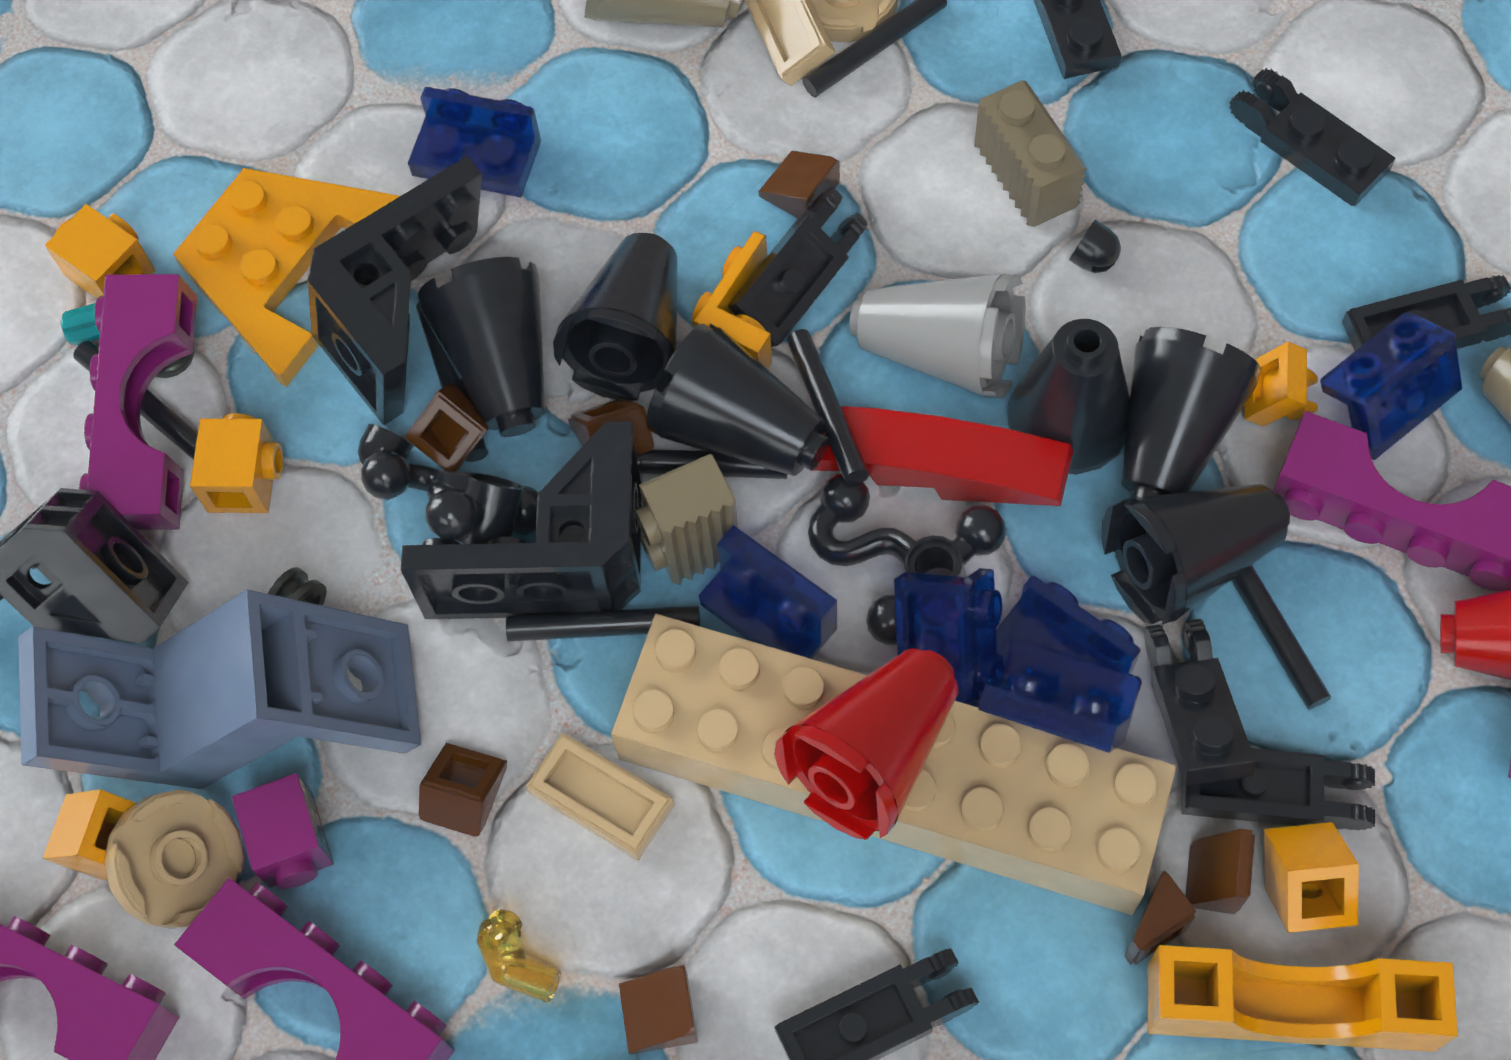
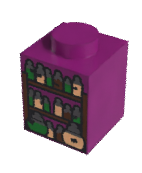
M297 773L232 796L252 870L269 888L278 886L281 889H289L304 885L317 877V870L334 864L313 793Z

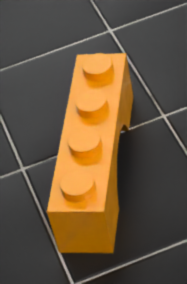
M1159 945L1147 964L1148 1034L1435 1052L1458 1037L1453 963L1378 958L1352 965L1299 967L1253 961L1241 957L1232 949Z

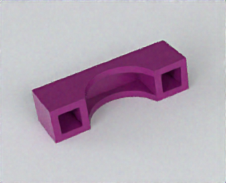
M179 274L105 275L104 295L99 296L95 304V322L100 332L99 352L91 358L89 369L90 382L95 391L93 413L87 415L84 425V437L87 448L90 450L88 473L82 475L79 489L99 491L136 530H180L184 469L167 454L148 445L143 435L140 421L141 403L154 377L170 363L193 353L197 295Z
M1304 412L1272 490L1284 499L1291 516L1307 521H1322L1343 529L1349 537L1356 541L1367 544L1380 543L1406 553L1412 561L1420 565L1433 568L1444 567L1468 576L1474 584L1483 589L1498 592L1511 590V486L1492 480L1473 497L1451 504H1431L1414 500L1398 492L1379 474L1369 453L1367 433L1313 413Z
M228 878L174 944V946L243 999L265 987L282 982H304L325 989L336 1006L340 1021V1043L335 1060H448L454 1053V1050L439 1037L447 1027L445 1023L416 1001H413L405 1011L386 997V994L393 987L387 979L361 960L353 970L341 963L333 956L340 947L334 939L310 921H307L299 931L281 917L289 906L258 882L249 891H246L232 879Z
M16 916L12 918L7 927L0 924V982L16 978H29L40 980L45 985L54 1001L57 1014L55 1053L69 1060H155L180 1018L160 1005L166 994L164 991L131 974L127 976L123 985L102 976L108 965L106 962L74 945L69 947L65 956L45 947L51 935Z

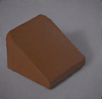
M791 151L758 191L759 197L797 219L802 218L804 212L822 192L830 187L836 188L840 183V161L831 156Z
M450 383L437 391L404 438L444 470L457 472L490 428L462 391Z
M620 398L571 415V418H568L570 428L582 445L605 422L632 421L638 455L649 452L654 448L653 437L646 424L647 416L644 406Z
M446 743L420 783L418 814L420 819L467 835L479 836L486 825L507 769V760Z
M1237 829L1193 841L1189 850L1185 896L1194 908L1235 915L1248 900L1251 893L1255 835H1252V830Z
M1163 871L1157 880L1124 955L1130 965L1133 963L1137 965L1155 953L1159 945H1166L1186 932L1195 918L1196 910L1166 871Z
M685 965L666 968L619 984L629 1055L698 1043Z

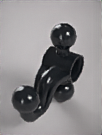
M390 450L374 453L365 460L361 469L362 483L366 491L375 498L393 499L404 493L407 487L428 492L429 502L426 506V521L430 530L440 538L456 540L463 544H488L489 540L496 537H512L513 533L526 536L536 531L537 494L539 492L532 487L522 486L511 480L487 474L437 470L423 465L407 463L404 457Z
M837 474L827 480L821 492V505L812 515L808 528L810 546L819 558L831 565L847 567L885 554L895 556L904 564L909 585L899 595H883L873 601L867 613L866 624L869 633L875 640L885 645H900L910 639L916 629L917 613L921 609L929 613L943 614L959 607L966 598L968 590L964 565L974 555H990L997 551L1005 539L1007 530L1005 521L997 510L984 505L972 506L962 513L956 525V538L953 541L943 536L932 535L921 538L916 542L909 535L894 528H879L848 541H839L833 535L834 527L838 523H850L861 518L865 514L870 501L869 489L864 482L859 485L849 486L845 483L842 474ZM934 568H946L951 571L949 577L940 582L932 583L922 579L926 572Z

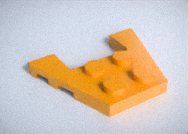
M243 168L173 255L181 269L217 311L224 315L236 329L242 340L265 363L276 380L287 387L317 349L318 344L310 332L275 314L274 311L310 267L315 247L334 237L340 228H349L400 196Z

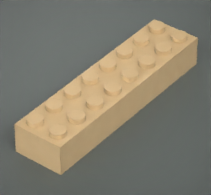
M655 614L611 736L618 759L825 822L803 803L811 793L796 776L788 785L781 775L774 756L776 741L789 727L868 675ZM955 701L895 826L882 838H880L879 831H874L871 836L1133 916L1145 893L1177 765Z

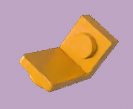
M754 231L743 247L736 246L730 252L723 267V278L713 293L707 291L700 297L694 308L691 322L695 327L701 324L710 326L711 323L716 327L722 328L764 367L769 369L772 364L771 333L767 332L755 319L743 314L735 316L727 307L767 257L766 235Z

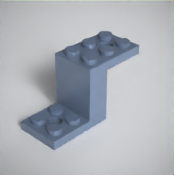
M247 589L155 648L32 626L18 636L22 766L203 789L297 736L404 754L421 745L408 624ZM347 667L356 678L361 680L362 691L356 689L350 682ZM79 691L87 692L89 697L98 704L100 709L99 719L92 718L84 712L79 702Z

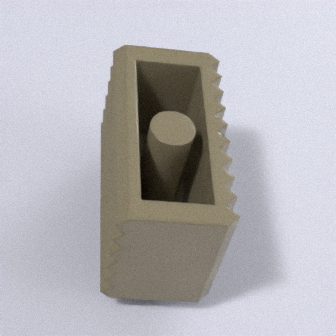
M1019 81L981 98L978 105L974 147L981 148L980 155L986 157V164L992 165L991 173L998 174L997 181L1004 183L1003 190L1009 191V199L1015 200V208L1021 209L1020 216L1027 218L1026 225L1035 227L1076 208L1081 203L1079 201L1082 197L1080 192L1083 190L1081 186L1085 183L1082 179L1086 176L1084 172L1087 168L1028 82Z
M712 454L639 485L644 506L635 509L634 513L643 533L640 536L641 544L655 572L665 568L672 583L681 585L683 578L692 580L695 572L704 575L706 567L715 570L718 562L727 565L729 557L738 560L741 549L736 502Z

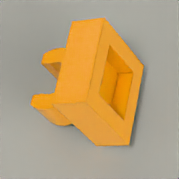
M1287 341L1255 359L1261 366L1258 384L1245 404V420L1264 427L1284 416L1291 420H1300L1305 411L1310 413L1318 411V404L1307 400V388L1318 383V376L1307 368V349Z

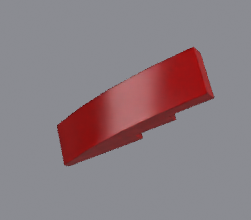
M841 406L869 476L876 485L934 488L942 500L1061 506L1074 452L1071 444L1007 428L942 416L880 408ZM828 445L820 463L812 471L841 472L830 445Z

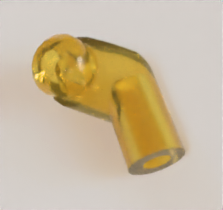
M500 909L494 911L488 919L480 924L476 941L491 979L498 985L547 1003L551 1002L560 982L561 970L527 958L520 942V929L523 926L520 918L509 910Z

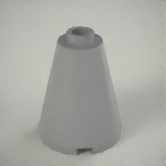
M1004 273L869 289L862 300H856L853 304L850 314V332L852 336L857 337L858 344L862 350L984 397L1003 399L1013 381L1002 380L1006 365H1018L1022 352L1026 302L1025 296L1013 295V288L1023 283L1021 277Z

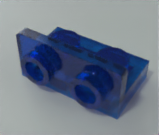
M424 87L420 99L425 112V118L408 160L411 175L430 179L468 156L482 173L481 190L522 198L541 144L535 110L512 99L494 100L469 95L455 88L442 90Z
M1410 312L1401 314L1320 379L1323 393L1347 405L1351 428L1367 433L1371 459L1376 460L1462 390L1455 333Z
M733 525L717 544L720 571L699 594L700 605L748 641L813 659L837 630V599Z
M979 568L967 577L904 572L894 579L897 656L907 649L931 650L940 654L950 663L955 673V680L959 690L955 701L981 708L999 692L1004 679V660L1001 654H997L996 628L1002 616V597L1000 592L995 590L994 570Z
M1031 575L1023 585L1020 600L983 645L981 656L1089 730L1133 672L1141 649L1134 644L1130 633L1120 624L1106 618L1100 621L1081 608L1077 598L1068 589L1055 582H1048L1046 584L1036 576Z
M1018 639L1010 645L1002 677L985 684L978 710L1110 753L1125 742L1142 681L1136 675Z

